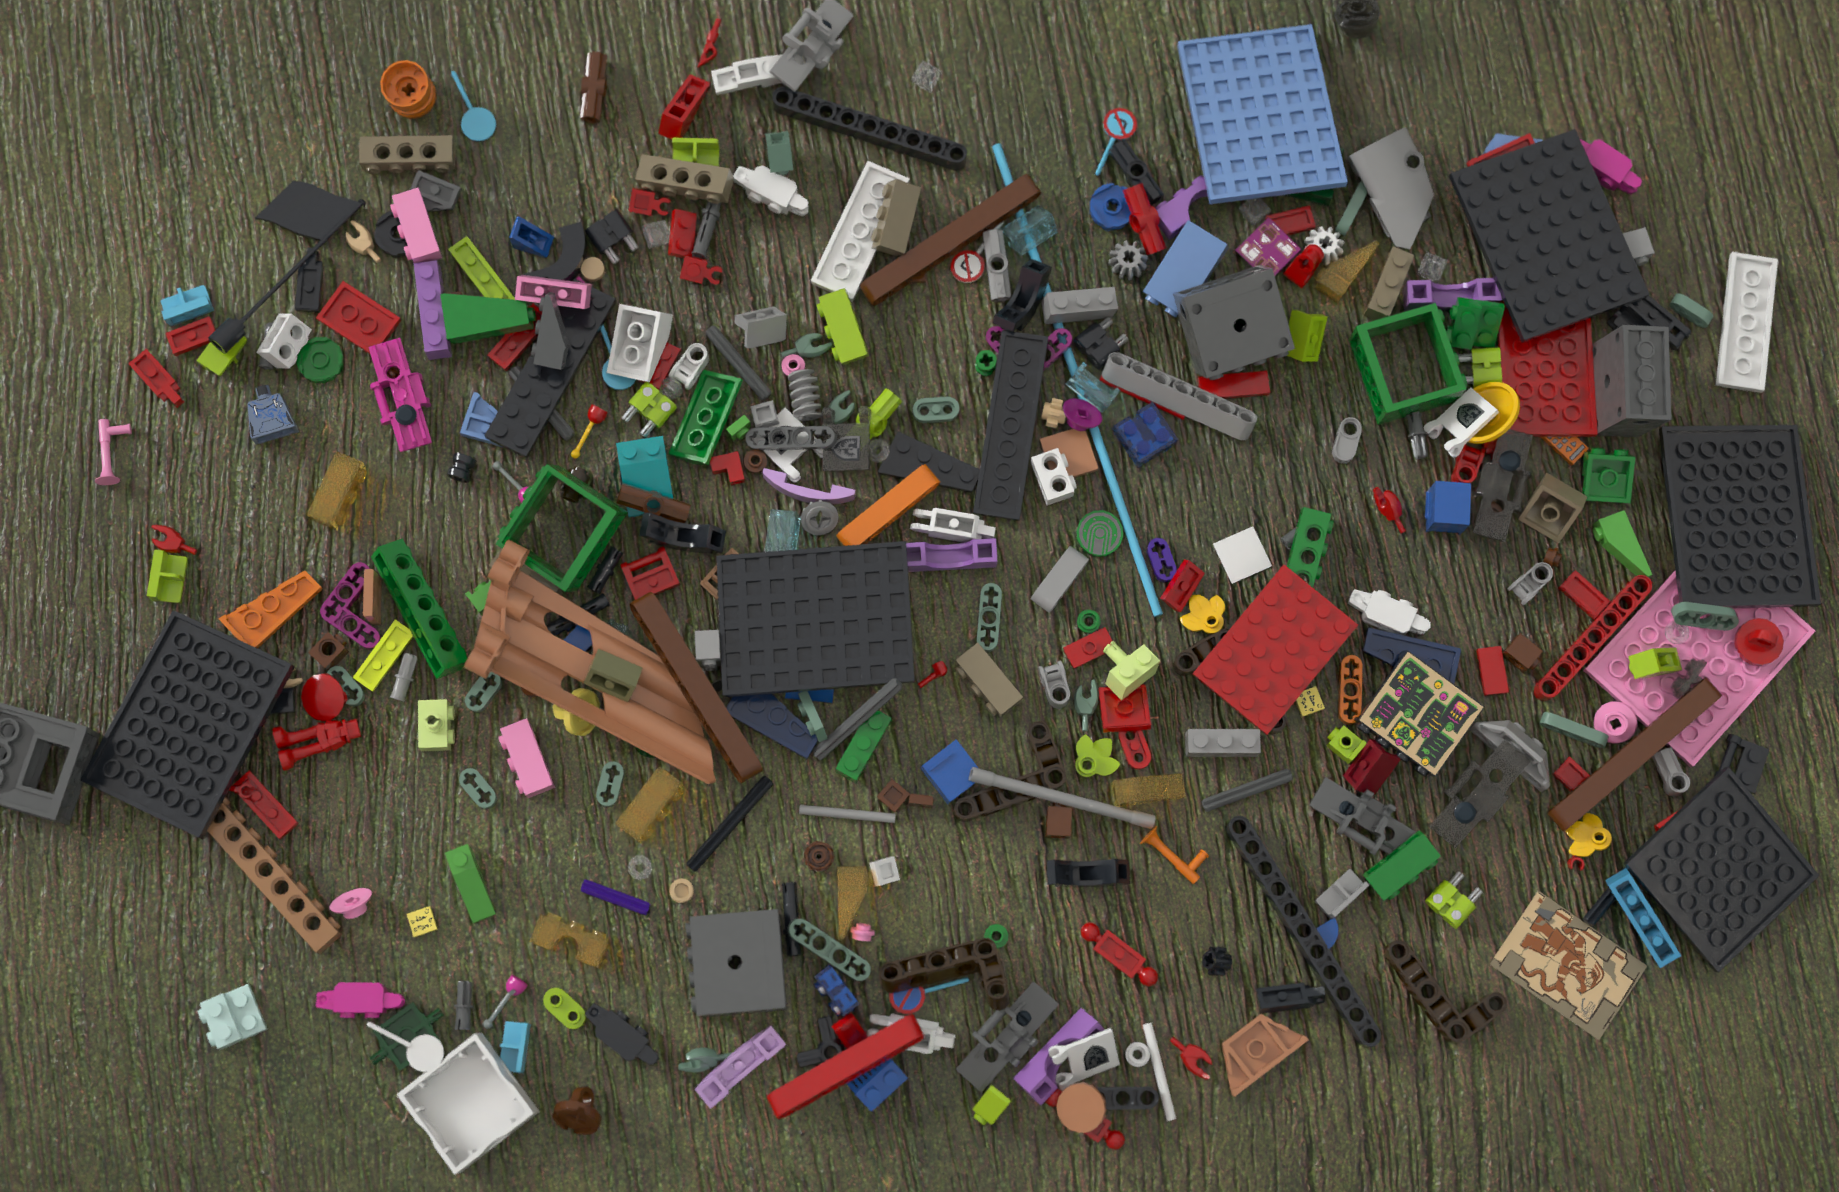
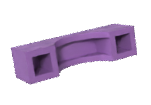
M1202 175L1197 177L1188 189H1180L1173 195L1174 198L1168 203L1163 201L1155 208L1160 217L1158 226L1169 240L1179 234L1186 222L1190 221L1188 213L1190 204L1198 198L1208 196L1205 180Z
M437 260L414 263L425 354L429 360L452 357L451 343L446 337L440 294H443L444 288L439 263Z
M1477 278L1473 281L1456 285H1441L1433 283L1431 280L1407 281L1402 289L1404 311L1436 303L1438 309L1451 310L1452 305H1456L1458 297L1496 303L1502 301V296L1494 278Z
M996 538L973 539L965 543L952 545H934L926 542L907 543L908 572L994 568L997 566Z
M1080 1008L1013 1079L1029 1096L1042 1105L1058 1088L1056 1073L1061 1063H1053L1052 1057H1050L1048 1052L1049 1048L1052 1046H1066L1102 1032L1104 1028L1098 1021Z

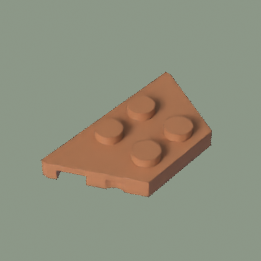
M1260 1014L1221 1043L1232 1096L1238 1095L1306 1043L1308 1038Z

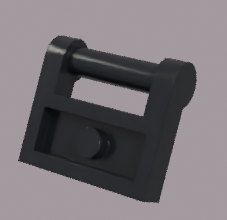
M1728 734L1726 739L1728 744L1719 771L1715 772L1714 777L1724 767L1731 766L1736 748H1742L1734 773L1750 793L1755 794L1770 749L1744 740L1737 735Z

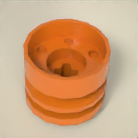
M408 60L397 61L384 71L380 81L381 92L393 110L401 117L409 119L420 118L433 108L436 100V88L420 65Z

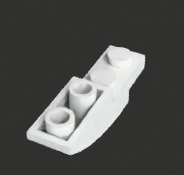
M782 55L733 62V66L711 71L716 94L721 95L758 85L767 87L782 83L770 73V70ZM794 55V60L798 64H804L801 55Z

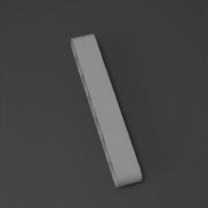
M1113 352L1109 355L1102 371V377L1109 383L1239 440H1247L1257 422V416L1254 412L1118 352Z

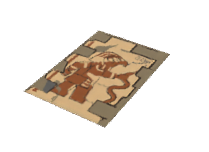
M1539 890L1490 963L1498 971L1598 1040H1600L1647 967L1646 964Z

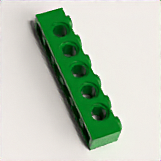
M1303 507L1300 511L1287 567L1297 575H1304L1307 578V583L1313 587L1315 579L1319 580L1321 576L1322 566H1319L1320 558L1326 555L1328 543L1324 542L1326 534H1331L1334 521L1330 520V513ZM1308 529L1317 530L1319 534L1317 541L1308 539ZM1304 551L1312 554L1313 561L1311 564H1305L1302 561L1301 555Z
M403 538L379 546L372 554L371 559L436 679L460 671L468 659L467 653L457 640L455 630L450 627L444 610L437 603L432 588L428 586L423 577L421 568L417 566L412 557L411 549L405 544Z

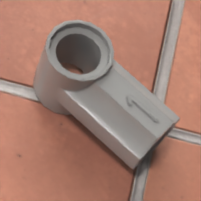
M1672 747L1654 754L1652 759L1662 778L1665 793L1669 796L1677 797L1687 791L1690 787V779L1683 773ZM1672 779H1676L1681 783L1680 790L1673 787Z

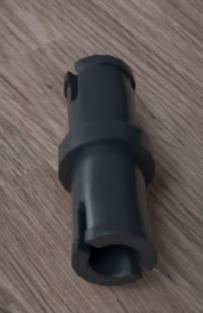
M610 546L601 564H597V571L587 588L601 594L609 577L614 575L613 570L624 553Z

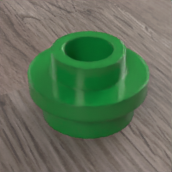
M1084 610L1077 618V626L1084 633L1097 631L1101 623L1100 616L1093 610ZM1086 618L1092 619L1093 624L1091 626H1087L1084 623Z
M994 924L986 929L984 938L993 940L997 949L1007 943L1008 932L1002 925ZM999 932L1001 939L998 941L993 940L992 933Z

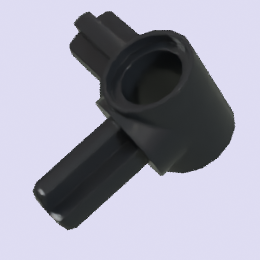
M831 1016L818 1019L823 1041L818 1044V1048L797 1053V1062L800 1067L817 1063L822 1064L831 1059L827 1055L829 1046H835L838 1054L845 1051L841 1040L836 1037V1033L831 1027L834 1025Z

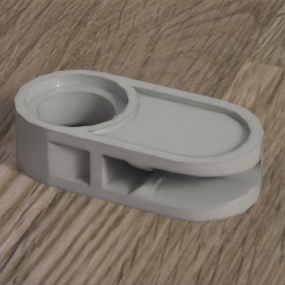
M1353 417L1345 418L1339 425L1332 449L1333 458L1342 464L1350 462L1355 456L1362 431L1361 423ZM1344 425H1354L1356 433L1354 435L1346 434L1344 432Z

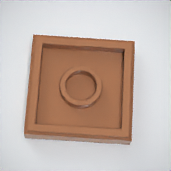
M1070 429L1039 439L1043 453L1058 448L1060 454H1065L1068 462L1066 470L1069 476L1073 475L1075 478L1098 471L1086 430L1077 431ZM1053 461L1046 462L1049 470H1054L1057 467Z
M365 569L363 616L372 625H381L382 578L374 569Z

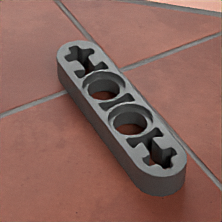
M827 426L752 428L746 434V443L754 450L829 449L837 442V434ZM815 431L816 436H824L825 432H827L831 439H827L826 443H824L821 439H814L813 432ZM783 432L786 436L785 442L781 445L775 444V435ZM801 432L808 433L809 438L805 444L797 442V436ZM758 433L759 436L768 438L770 445H768L766 440H759L758 445H756L752 438H755Z

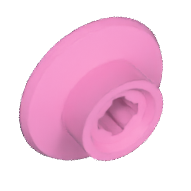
M1618 701L1608 702L1597 710L1593 721L1594 729L1609 736L1608 743L1620 744L1628 741L1636 732L1637 717L1633 709L1627 704ZM1618 718L1621 726L1612 728L1610 721Z
M358 888L343 893L332 901L330 910L334 913H343L346 919L356 918L367 911L366 903L370 900L372 892L368 888Z

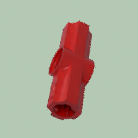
M1141 183L1123 190L1131 212L1129 216L1130 225L1139 234L1146 255L1165 249L1166 245L1158 226L1160 223L1159 214L1155 207L1150 205L1143 184Z

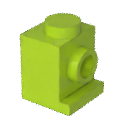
M1343 725L1340 729L1335 727L1327 738L1330 742L1326 747L1349 764L1366 745V742L1362 741ZM1342 738H1346L1350 742L1349 746L1342 744Z

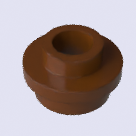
M751 450L744 457V465L752 473L762 472L767 466V457L760 450ZM758 457L760 462L753 464L751 462L752 458Z
M1548 548L1543 562L1549 564L1552 569L1553 567L1558 568L1562 554L1559 553V548Z

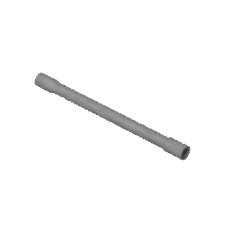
M972 767L969 774V781L995 786L1127 821L1144 828L1152 829L1155 823V815L1124 809L1004 777L987 770Z

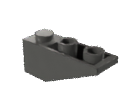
M549 292L540 301L539 311H542V317L536 324L535 334H538L537 343L533 344L531 357H534L533 364L561 370L566 365L569 341L555 294Z

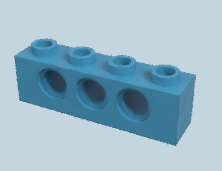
M1625 868L1606 879V883L1658 966L1661 968L1679 958L1681 954L1629 871Z

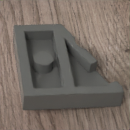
M419 170L410 190L419 188L427 212L454 210L462 190L459 186Z

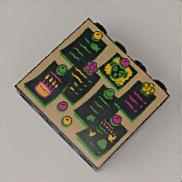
M1404 650L1397 657L1399 661L1362 713L1353 720L1358 723L1357 728L1366 735L1371 733L1376 736V741L1386 749L1391 747L1397 752L1395 755L1405 763L1410 761L1414 764L1416 772L1424 777H1427V775L1436 776L1485 706L1410 651Z

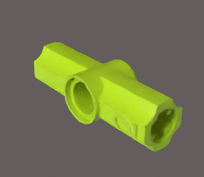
M885 389L871 407H865L859 412L855 426L846 436H860L862 450L873 436L877 437L884 432L887 426V419L902 403L901 399L889 389Z

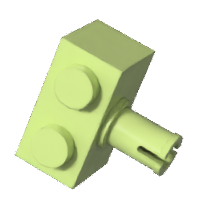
M1112 641L1104 648L1103 652L1117 666L1109 671L1105 684L1123 700L1156 674L1160 660L1144 644L1131 655H1127L1115 641Z
M447 699L418 700V748L421 751L451 750V744L455 743L454 729H451V720L455 718L454 706H450V702Z

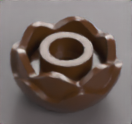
M821 841L811 843L804 851L806 865L811 870L818 872L828 869L834 861L832 847Z

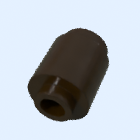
M574 466L573 469H568V472L588 485L590 477L585 469ZM563 482L560 489L562 491L560 497L567 501L578 503L579 499L583 498V495Z

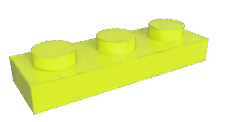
M394 620L353 676V679L374 692L414 636L410 629Z

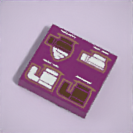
M1269 217L1236 249V252L1251 267L1258 265L1270 267L1273 269L1274 276L1301 251Z

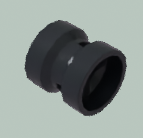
M455 452L452 458L454 464L448 469L447 476L459 482L469 483L471 479L469 469L475 467L477 460L468 455Z

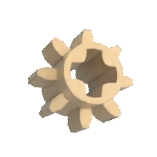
M1052 398L1051 403L1045 402L1041 419L1047 420L1046 426L1057 428L1058 423L1064 424L1066 416L1063 412V400Z

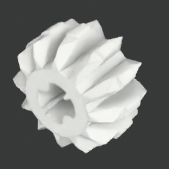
M1321 226L1318 232L1315 230L1310 232V237H1306L1305 243L1307 246L1310 244L1318 245L1324 252L1322 261L1325 266H1328L1330 260L1335 263L1338 260V255H1342L1343 249L1341 246H1343L1344 240L1338 239L1340 236L1339 232L1331 233L1332 227L1325 231ZM1322 243L1327 245L1326 249L1321 247Z

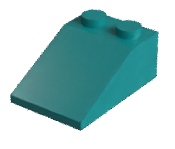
M663 436L616 443L622 483L647 491H657L663 496L674 499ZM653 499L648 501L647 505L650 508H657L660 503ZM627 507L629 518L642 516L645 513Z

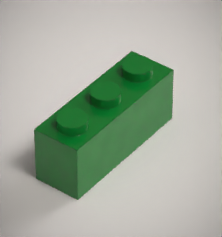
M878 710L858 728L836 766V773L857 784L891 725L892 718Z
M1419 830L1362 875L1383 901L1387 898L1391 900L1400 893L1399 889L1406 883L1410 885L1419 878L1418 874L1425 868L1426 870L1433 868L1438 863L1437 859L1441 855Z

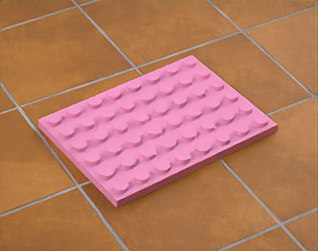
M1674 571L1583 671L1616 701L1630 706L1635 712L1637 720L1645 727L1651 724L1697 683L1707 677L1719 690L1722 697L1666 744L1668 748L1672 747L1674 753L1691 768L1812 636L1815 630L1789 607L1733 608L1739 623L1735 628L1728 631L1678 625L1675 623L1671 613L1672 607L1679 603L1676 571ZM1710 614L1702 615L1700 619L1706 618L1710 616ZM1756 618L1767 619L1774 623L1781 631L1784 640L1780 656L1772 663L1763 666L1751 665L1742 660L1734 645L1735 634L1739 627L1748 620ZM1653 648H1677L1682 671L1646 679H1634L1629 669L1630 661L1628 656Z

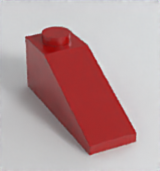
M689 74L663 111L658 134L669 139L683 138L710 87V82Z

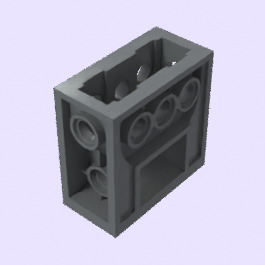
M0 702V807L69 826L84 784L80 779L93 757L100 734L83 725ZM51 746L69 750L54 794L37 789Z

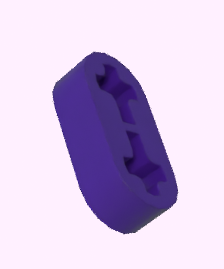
M1154 538L1147 546V555L1156 578L1160 582L1167 583L1172 580L1177 572L1176 565L1167 542L1161 538ZM1155 544L1158 547L1163 546L1164 549L1161 551L1162 558H1159L1157 552H1152ZM1162 562H1164L1167 569L1171 568L1172 570L1169 573V577H1166L1165 574H1160Z

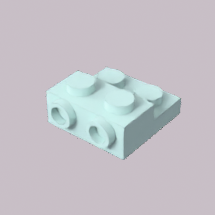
M246 984L226 994L222 993L200 1003L202 1009L198 1010L199 1017L203 1024H208L210 1032L207 1033L208 1040L211 1046L216 1045L217 1049H224L267 1030L250 984Z

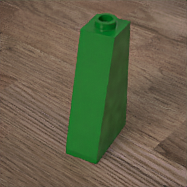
M447 293L440 294L446 337L452 344L534 329L533 321H536V312L534 307H531L526 301Z

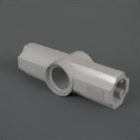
M994 229L983 232L987 264L986 271L991 301L1003 302L1010 300L1011 291L1003 230ZM998 261L1003 265V268L995 270L991 267V263Z

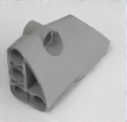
M1404 127L1346 158L1356 178H1361L1370 196L1369 200L1386 235L1389 238L1391 237L1395 247L1411 249L1434 194L1424 166V158L1418 152L1407 128ZM1409 156L1416 158V168H1410L1407 165V158Z

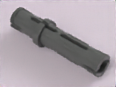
M707 202L706 208L703 209V219L692 256L706 259L716 221L720 218L719 210L722 202L719 204Z

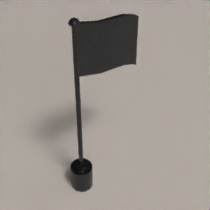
M293 180L255 219L274 223L298 235L319 240V242L240 320L237 318H227L208 337L213 346L223 354H226L246 335L243 323L362 206H366L365 200L359 199L355 201L343 198L315 185Z

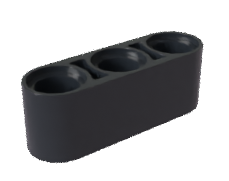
M1097 1087L1098 1091L1104 1096L1106 1110L1150 1109L1155 1107L1159 1100L1157 1091L1152 1087ZM1120 1091L1127 1093L1129 1098L1124 1106L1119 1105L1116 1101V1095ZM1144 1091H1149L1153 1096V1101L1149 1105L1141 1102L1140 1096Z

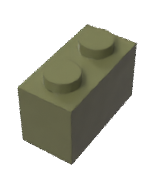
M598 649L590 664L584 684L628 702L636 688L643 668Z

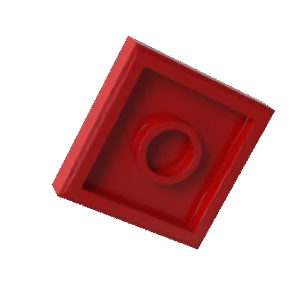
M1146 684L1140 685L1123 700L1109 687L1098 688L1103 733L1151 729Z

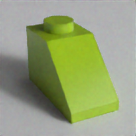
M1676 647L1653 648L1628 656L1630 661L1629 669L1634 679H1646L1682 671Z
M991 1085L973 1107L972 1111L975 1112L973 1117L984 1126L986 1123L992 1125L1011 1100Z

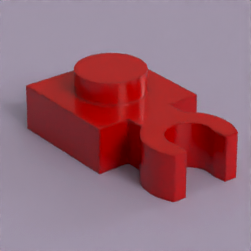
M632 188L628 211L651 216L653 209L660 215H668V211L661 209L660 204L663 202L670 203V198L660 197L659 199H654L655 192Z
M685 255L680 278L700 284L703 283L704 278H708L710 283L719 284L720 280L713 278L712 273L714 271L722 272L723 268L720 266L707 267L708 260Z

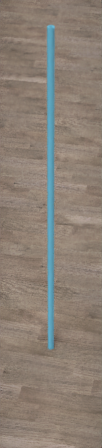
M999 143L993 145L992 149L1005 186L1013 182V178ZM1022 209L1015 215L1030 259L1041 262L1024 210ZM1049 283L1044 292V297L1047 293L1052 292ZM1053 323L1055 330L1064 328L1063 323ZM1059 334L1057 336L1059 343L1064 345L1067 343V335L1061 336ZM1070 347L1063 354L1078 398L1090 403ZM1099 427L1089 428L1154 617L1160 616L1163 612Z

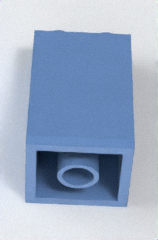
M1188 220L1143 291L1147 294L1145 299L1156 306L1160 302L1167 307L1165 309L1167 313L1177 318L1179 314L1173 293L1206 283L1227 252L1228 244Z

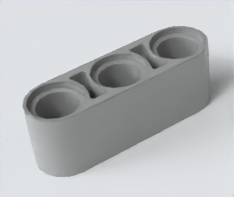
M1070 545L1030 599L1050 613L1090 559Z

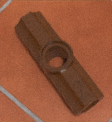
M593 51L587 54L585 76L582 77L581 83L582 106L580 119L591 124L601 120L602 103L606 97L607 79L605 77L608 57L601 52Z
M622 483L616 501L617 504L645 513L650 512L680 523L686 522L691 506L688 503L663 496L657 491H647ZM654 499L659 501L660 505L657 508H650L647 505L648 501Z

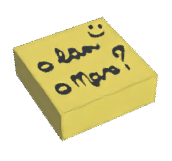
M1316 686L1304 690L1295 701L1301 718L1325 709Z
M430 906L407 914L413 937L416 938L438 930Z

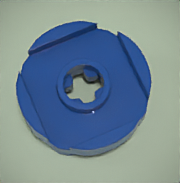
M1112 183L1105 184L1099 187L1092 196L1089 206L1090 215L1094 222L1106 231L1121 229L1130 223L1129 216L1131 212L1123 194V190L1128 188L1124 186L1120 187ZM1109 202L1118 204L1116 211L1113 212L1107 209Z

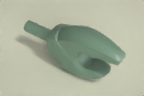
M818 333L806 334L794 343L795 348L781 352V356L784 358L797 353L800 357L813 358L824 354L833 345L832 343L813 347L811 343L821 339L823 336Z
M850 390L839 394L832 400L825 415L827 420L822 426L829 427L831 424L837 426L850 418L855 409V403L849 405L847 409L839 407L850 395Z
M1094 679L1091 681L1090 698L1082 696V685L1078 686L1074 695L1076 712L1078 715L1083 716L1082 731L1084 732L1088 731V716L1094 714L1099 702V691Z
M706 1047L696 1048L686 1054V1059L689 1062L680 1063L678 1068L686 1072H703L710 1067L717 1066V1061L725 1060L732 1053L717 1055L714 1049Z

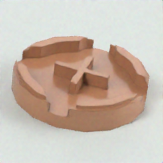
M1085 1082L1074 1083L1065 1088L1060 1094L1056 1105L1057 1114L1062 1124L1069 1130L1078 1133L1090 1132L1097 1128L1103 1121L1106 1113V1102L1103 1095L1095 1086Z

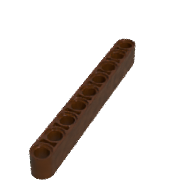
M1029 174L1019 177L864 280L859 288L872 306L882 303L909 285L911 282H908V279L913 281L912 278L914 276H921L923 270L924 273H927L981 237L983 232L995 228L1040 197L1042 192Z
M649 592L629 603L635 619L735 778L740 783H743L762 772L763 769L759 759L657 597L652 592Z
M1707 677L1702 679L1550 809L1547 814L1563 832L1720 699L1722 694Z

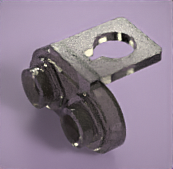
M1692 658L1684 668L1687 671V675L1684 678L1678 676L1670 686L1673 689L1674 697L1679 699L1691 689V684H1697L1702 680L1698 675L1707 664L1705 660H1695Z

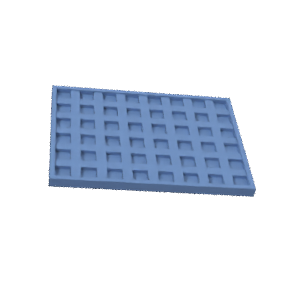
M1312 24L1178 41L1177 48L1209 204L1346 187V173Z

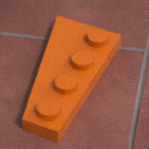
M305 570L279 584L277 588L270 592L261 594L257 599L248 604H243L236 608L237 610L228 615L225 614L218 619L238 640L258 649L323 588Z

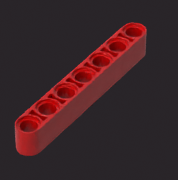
M1638 575L1621 589L1536 683L1534 695L1537 699L1549 701L1559 694L1651 592L1652 581L1649 577ZM1635 583H1639L1642 585V593L1638 592L1635 589ZM1620 599L1627 602L1628 609L1621 608L1619 605ZM1604 616L1612 619V626L1605 624ZM1589 633L1597 636V643L1589 640ZM1573 650L1581 652L1582 660H1577L1574 657ZM1558 667L1565 668L1567 671L1566 677L1559 675ZM1543 684H1548L1551 687V694H1546L1543 691Z
M914 1014L905 1016L772 1091L766 1097L777 1120L790 1116L922 1041L925 1035Z

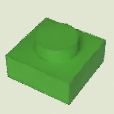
M743 415L726 429L727 435L733 442L737 438L741 440L746 437L751 428V423Z

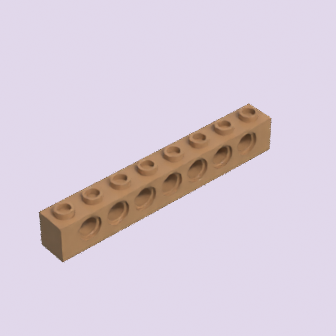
M225 797L217 812L218 814L224 811L225 820L217 824L215 815L207 831L316 953H323L343 935L338 930L341 925L332 916L328 918L322 912L325 907L316 898L312 900L306 894L309 892V889L300 880L296 883L291 877L293 871L285 863L279 864L275 859L278 856L277 853L269 845L263 846L259 841L262 838L253 827L250 829L246 827L243 823L246 821L244 816L237 809L233 812L228 806L231 802ZM240 829L241 837L237 841H232V832ZM251 847H256V856L252 859H248V849ZM271 864L273 867L272 874L264 877L262 873L263 868ZM287 882L289 885L288 891L280 895L278 891L279 885ZM298 900H303L305 903V907L301 912H295L294 905ZM318 917L321 921L320 927L317 930H311V920Z

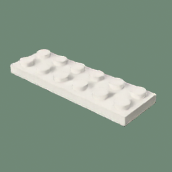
M867 161L814 272L811 284L829 292L845 288L850 301L853 302L859 286L877 250L872 249L873 241H871L873 230L877 228V212L879 207L882 206L884 199L882 197L883 188L888 182L895 179L909 183V178Z
M1732 252L1729 256L1716 386L1762 393L1765 390L1778 259Z

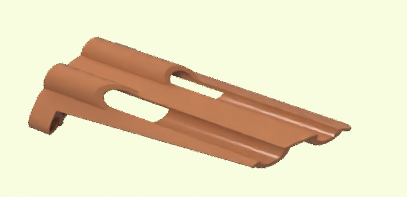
M508 539L487 578L491 579V584L474 649L468 657L464 668L485 679L490 672H493L707 784L716 782L713 772L711 748L708 740L704 737L702 724L659 655L521 571L530 550ZM548 612H554L589 630L592 638L593 655L552 635L545 625V615ZM598 649L643 668L636 688L628 702L594 688L603 695L604 710L561 688V682L567 675L584 683L590 664Z

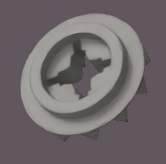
M821 499L814 503L810 501V504L803 508V513L800 516L801 524L812 535L827 534L837 525L838 512L836 507L830 502H824ZM819 511H821L825 517H821L818 524L813 516H817Z

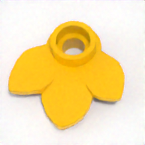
M1191 595L1189 598L1190 613L1180 617L1182 625L1190 631L1197 632L1203 630L1207 634H1214L1222 630L1224 626L1222 617L1225 611L1224 601L1218 595L1213 596L1210 600L1201 595ZM1210 619L1216 620L1215 624L1212 625L1207 622Z
M1586 813L1583 816V822L1576 821L1565 830L1567 835L1574 840L1569 849V854L1577 857H1588L1595 850H1605L1612 841L1611 834L1607 829L1603 828L1601 819L1591 813ZM1601 835L1604 838L1601 841H1597L1595 837Z

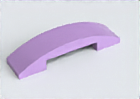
M763 469V478L772 487L799 501L807 503L811 501L814 503L821 499L833 505L855 499V490L832 484L831 492L826 493L786 483L787 473Z
M771 1025L722 1061L694 1090L711 1109L729 1094L728 1091L760 1063L765 1059L768 1061L786 1045Z

